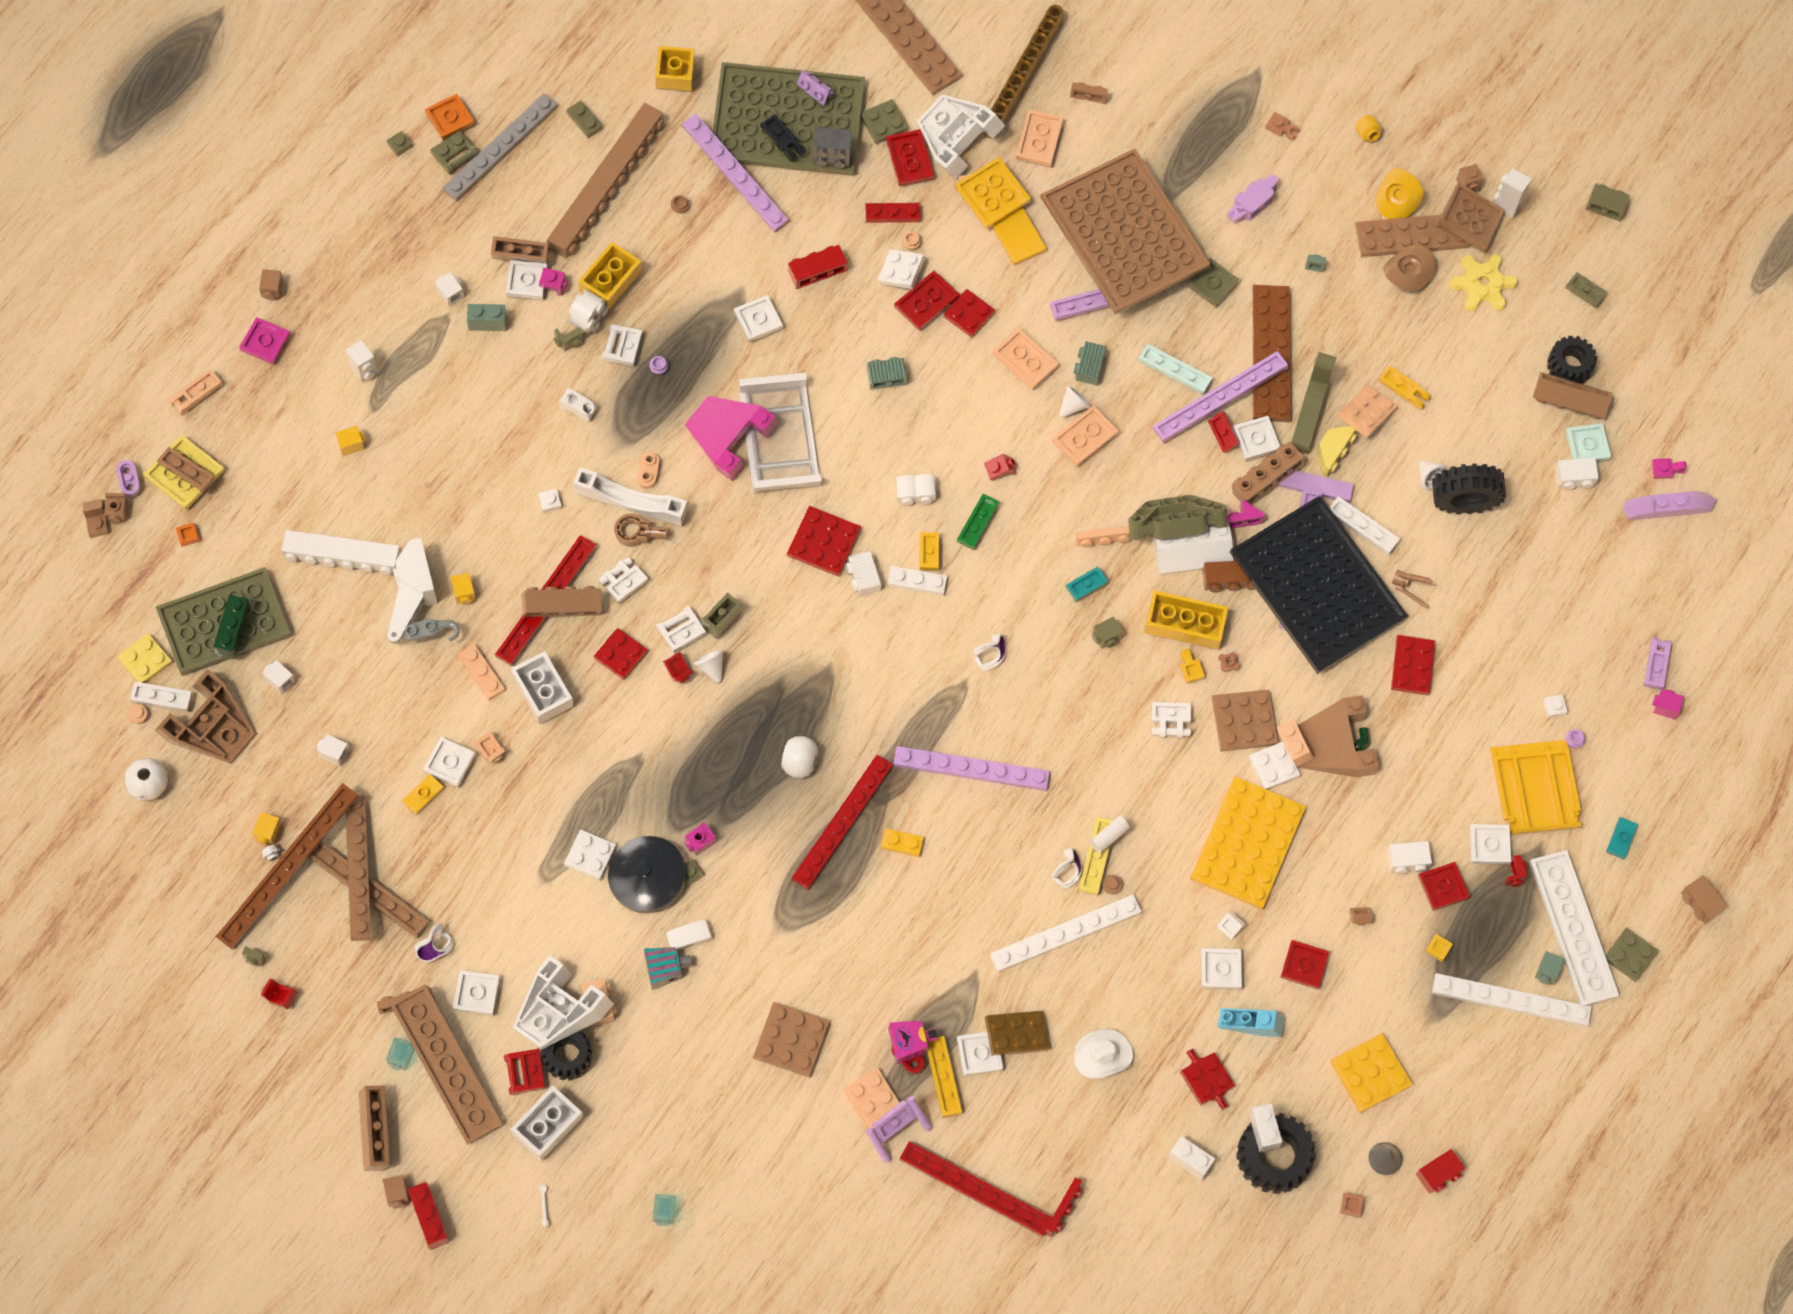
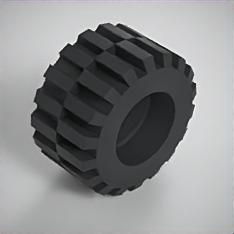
M1571 335L1567 339L1566 337L1561 338L1560 341L1558 340L1555 343L1547 359V369H1550L1549 374L1584 384L1590 378L1596 366V350H1592L1593 345L1591 343L1588 344V340L1585 338L1581 340L1580 336L1573 338V335ZM1563 357H1575L1581 365L1571 366L1565 362Z
M577 1031L543 1048L541 1051L543 1064L548 1073L551 1072L555 1078L559 1076V1079L563 1081L564 1078H568V1081H570L574 1076L576 1078L581 1077L580 1073L585 1074L587 1067L591 1065L593 1057L590 1040L583 1031ZM570 1044L578 1048L579 1054L573 1061L561 1062L555 1057L557 1049L562 1045Z

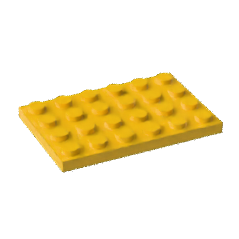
M1234 776L1190 879L1262 910L1306 806Z

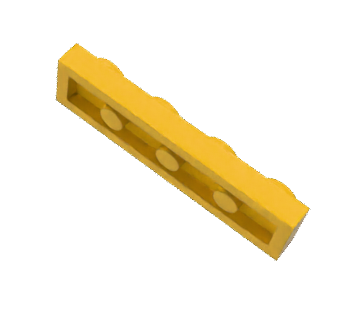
M937 1037L936 1041L927 1042V1055L942 1118L962 1114V1109L945 1037Z

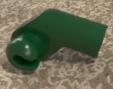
M1367 727L1359 728L1360 739L1354 742L1356 751H1363L1370 745L1369 728Z

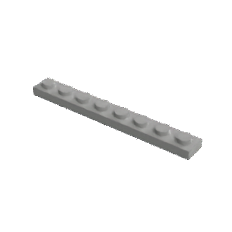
M543 93L443 187V191L457 202L557 108V104Z

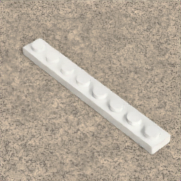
M1131 895L990 953V957L999 973L1140 915L1141 909L1134 895Z
M1437 973L1434 975L1431 993L1434 995L1577 1026H1589L1590 1006H1581V1004Z

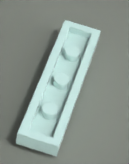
M1149 344L1145 346L1138 358V362L1204 395L1213 378Z

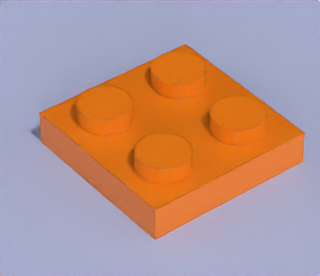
M458 94L425 109V113L442 140L452 136L459 130L463 131L475 125L474 120Z

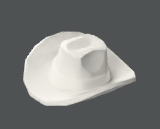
M1096 1030L1084 1036L1076 1045L1074 1053L1075 1066L1081 1075L1089 1079L1109 1076L1131 1066L1133 1061L1132 1047L1126 1037L1116 1030Z

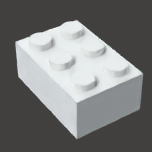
M545 651L511 668L512 678L539 724L573 707L572 697Z
M552 1086L510 1130L512 1136L537 1159L542 1161L583 1119V1114L560 1091Z

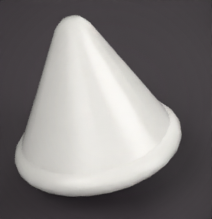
M1070 386L1066 387L1059 415L1062 418L1090 408L1088 401Z
M1420 461L1419 471L1422 488L1428 491L1433 490L1432 478L1435 477V474L1442 473L1441 470H1448L1447 466Z
M717 650L695 660L693 665L698 667L713 681L720 683L722 680L724 652L723 650Z

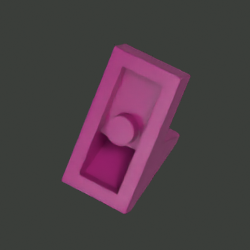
M1243 499L1239 506L1241 513L1233 512L1227 515L1230 529L1263 524L1265 517L1262 511Z

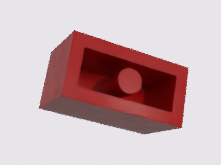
M1450 1149L1420 1168L1416 1176L1429 1194L1434 1191L1439 1193L1447 1187L1445 1184L1449 1181L1454 1183L1462 1178L1463 1175L1461 1173L1466 1168L1454 1151Z

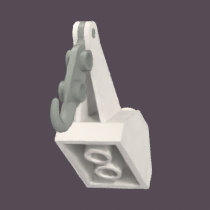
M421 538L409 540L395 561L397 569H393L399 590L387 633L388 640L391 644H398L403 638L408 641H415L434 636L444 628L451 627L454 630V635L448 640L453 641L460 633L459 626L454 621L427 619L412 623L423 605L437 604L422 540Z

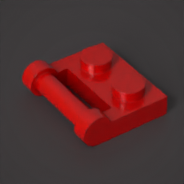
M539 1048L504 1055V1062L507 1063L510 1088H508L509 1095L545 1089ZM516 1060L521 1061L524 1085H518L515 1068Z

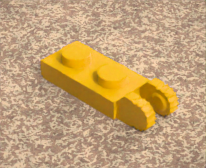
M1389 365L1378 380V382L1406 401H1410L1418 409H1422L1424 404L1414 396L1415 393L1423 400L1428 401L1430 399V394L1422 389L1419 384L1391 365Z

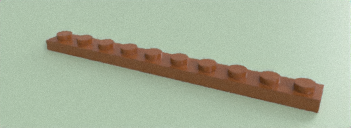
M344 783L339 786L216 935L217 939L233 950L359 797L357 793Z

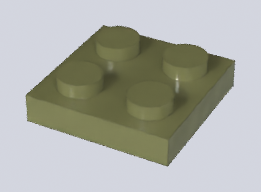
M893 99L861 112V119L876 145L886 141V136L908 131L909 127Z
M1210 258L1208 260L1210 267L1195 274L1188 281L1187 286L1216 307L1238 284L1239 279Z
M1625 928L1605 957L1609 964L1636 982L1659 950L1628 928Z

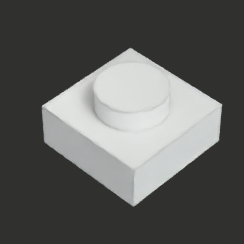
M557 489L538 493L543 513L561 509Z
M1563 695L1543 699L1547 718L1567 714Z
M1230 911L1217 927L1230 939H1233L1245 923Z

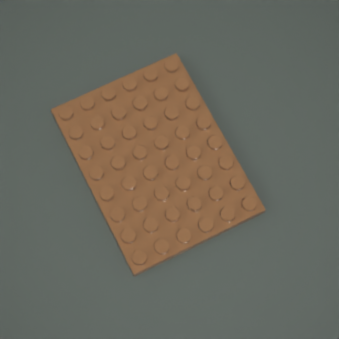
M1135 148L1042 193L1040 196L1114 314L1210 267V262Z

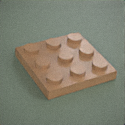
M1458 182L1437 224L1484 252L1505 210Z
M1269 689L1212 695L1211 699L1220 752L1270 747L1278 744Z
M773 1002L753 1059L810 1078L829 1026V1021Z

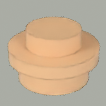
M908 232L903 236L902 243L905 248L913 250L919 247L921 239L917 233Z
M136 704L128 710V718L133 723H142L147 718L148 713L143 705Z

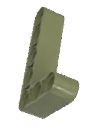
M1318 352L1291 442L1299 451L1307 454L1336 361L1335 356Z

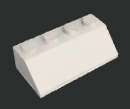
M1229 522L1227 526L1221 528L1207 525V532L1203 534L1162 540L1155 539L1154 537L1152 539L1159 575L1201 570L1204 562L1233 561V557L1229 553L1233 548Z

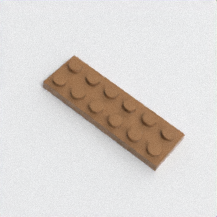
M1441 215L1360 221L1355 224L1361 257L1395 255L1409 245L1420 244L1430 251L1465 249L1469 248L1470 244L1438 225L1437 223Z

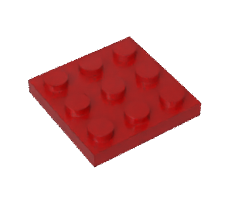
M809 505L787 551V556L839 577L860 533L861 526Z

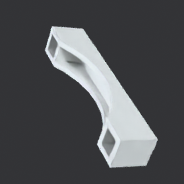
M579 468L573 483L574 493L678 526H682L688 510L686 500L670 495L662 496L638 492L616 484L596 472Z

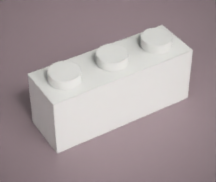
M1512 168L1509 174L1505 173L1502 177L1501 184L1494 197L1495 204L1504 209L1503 214L1510 218H1513L1520 208L1531 182V178Z

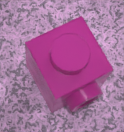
M1661 689L1660 693L1653 698L1652 706H1655L1653 713L1675 720L1680 713L1684 696L1676 694L1672 690Z

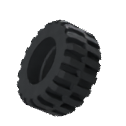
M1279 1113L1275 1118L1281 1138L1291 1145L1295 1154L1294 1162L1289 1168L1284 1170L1271 1169L1260 1160L1252 1123L1244 1130L1237 1146L1236 1158L1239 1160V1170L1244 1172L1243 1177L1246 1181L1250 1179L1253 1187L1259 1186L1262 1188L1261 1191L1266 1193L1268 1190L1273 1191V1194H1279L1280 1191L1286 1193L1291 1191L1292 1188L1300 1186L1312 1170L1316 1159V1153L1314 1152L1316 1146L1315 1141H1311V1132H1306L1304 1129L1305 1125L1302 1122L1299 1124L1295 1122V1117L1290 1116V1118H1286L1284 1113Z

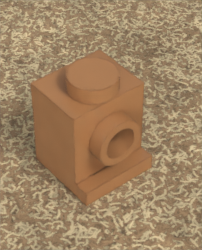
M105 493L104 517L106 521L110 523L126 522L128 501L125 493Z

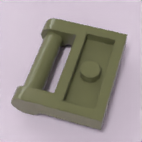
M460 130L430 149L433 157L448 174L454 172L456 167L471 157L475 158L479 154L476 147L468 141ZM467 149L466 153H464L451 163L448 162Z

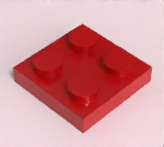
M966 289L945 311L943 317L973 338L994 315L995 309Z
M617 628L593 657L611 672L625 680L647 654L648 649Z
M1455 862L1419 873L1418 875L1432 911L1470 898Z
M1291 940L1280 978L1318 990L1329 951Z

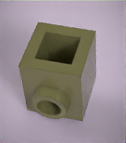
M1114 616L1095 625L1092 632L1093 641L1095 644H1099L1101 649L1114 646L1122 639L1123 631Z

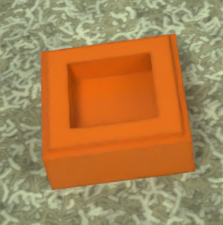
M194 522L176 527L181 547L200 542Z

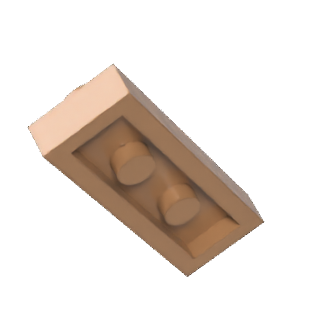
M169 446L157 460L159 465L202 493L215 480L212 474Z

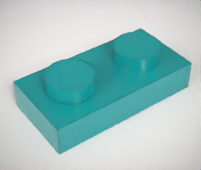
M1097 566L1066 584V589L1075 602L1107 585L1108 580Z

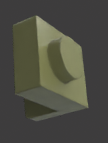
M579 327L564 336L558 328L554 330L555 337L553 339L556 345L562 347L564 351L572 347H578L584 341L583 332Z

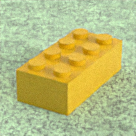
M1154 590L1144 633L1218 650L1228 607Z

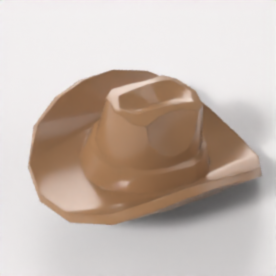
M1419 244L1409 245L1400 250L1384 265L1383 270L1385 276L1399 288L1407 291H1417L1429 282L1434 274L1436 265L1431 251Z

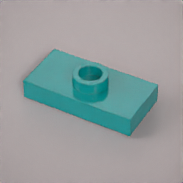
M1619 817L1606 853L1624 860L1638 824Z

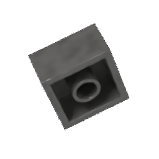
M815 127L813 164L849 168L852 131Z

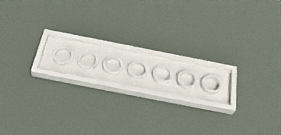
M1565 850L1531 859L1529 864L1579 1004L1581 1006H1589L1618 998V990L1568 851Z

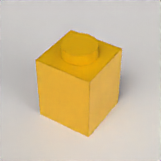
M357 425L335 432L342 456L364 450L363 442H366L363 431L359 432Z
M469 572L450 577L457 604L466 605L475 600Z
M260 812L252 832L256 842L261 845H273L281 827V821L278 817Z

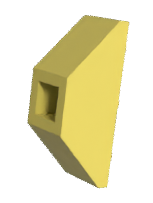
M1345 426L1329 429L1321 440L1317 454L1324 476L1327 477L1330 471L1334 472L1339 464L1337 462L1340 457L1343 459L1348 451L1347 445L1349 443L1353 444L1357 434L1353 427Z

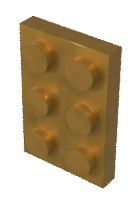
M1043 1011L996 1014L985 1017L991 1056L1042 1052L1050 1049Z

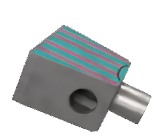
M675 947L644 949L652 990L682 979L681 969L692 967L690 955L678 957Z

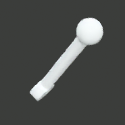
M541 1185L539 1192L542 1197V1226L548 1227L550 1222L547 1220L545 1195L547 1187Z

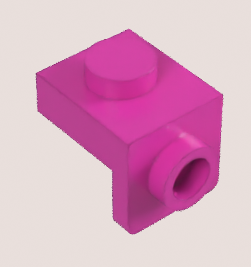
M543 267L539 287L555 290L557 295L561 296L562 291H566L568 280L565 279V272Z

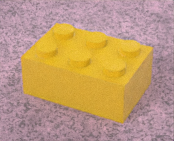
M611 242L579 279V291L584 294L582 291L586 289L604 299L609 307V311L642 272L641 260L614 242Z

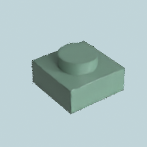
M1308 254L1305 269L1323 272L1326 257Z

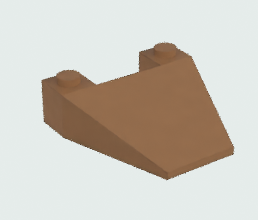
M207 669L192 686L207 699L185 725L169 713L154 731L171 744L231 763L255 735V732L224 682Z
M1363 695L1343 698L1298 725L1314 758L1297 766V768L1351 777L1376 774L1379 766L1375 749L1356 751L1350 723L1363 721L1367 712Z

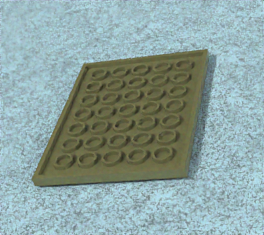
M722 62L712 132L739 163L854 175L865 77L807 71L820 80L819 84L824 83L834 93L830 99L827 97L826 103L823 106L797 85L801 71L804 70ZM774 114L794 135L804 150V154L799 155L793 146L789 147L794 154V161H790L760 127V123ZM815 127L852 131L849 168L813 164Z

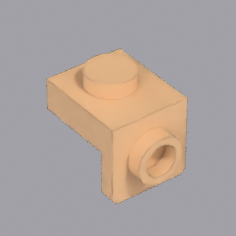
M490 731L473 742L485 761H492L494 763L503 757L502 753L505 750L499 745Z

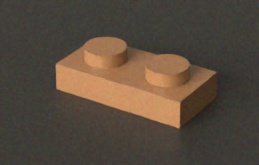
M1072 82L1070 97L1105 104L1108 89L1101 86L1086 85L1082 82Z

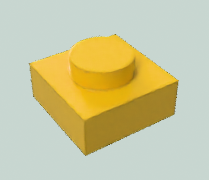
M1435 934L1425 952L1442 962L1453 944Z

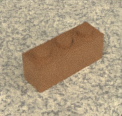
M493 236L491 256L492 259L548 264L550 247L548 243Z

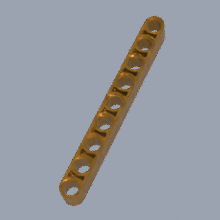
M1052 5L1048 8L991 108V111L1004 124L1062 24L1064 11L1059 5ZM983 131L984 135H985L987 138L992 139L989 135H987V134Z

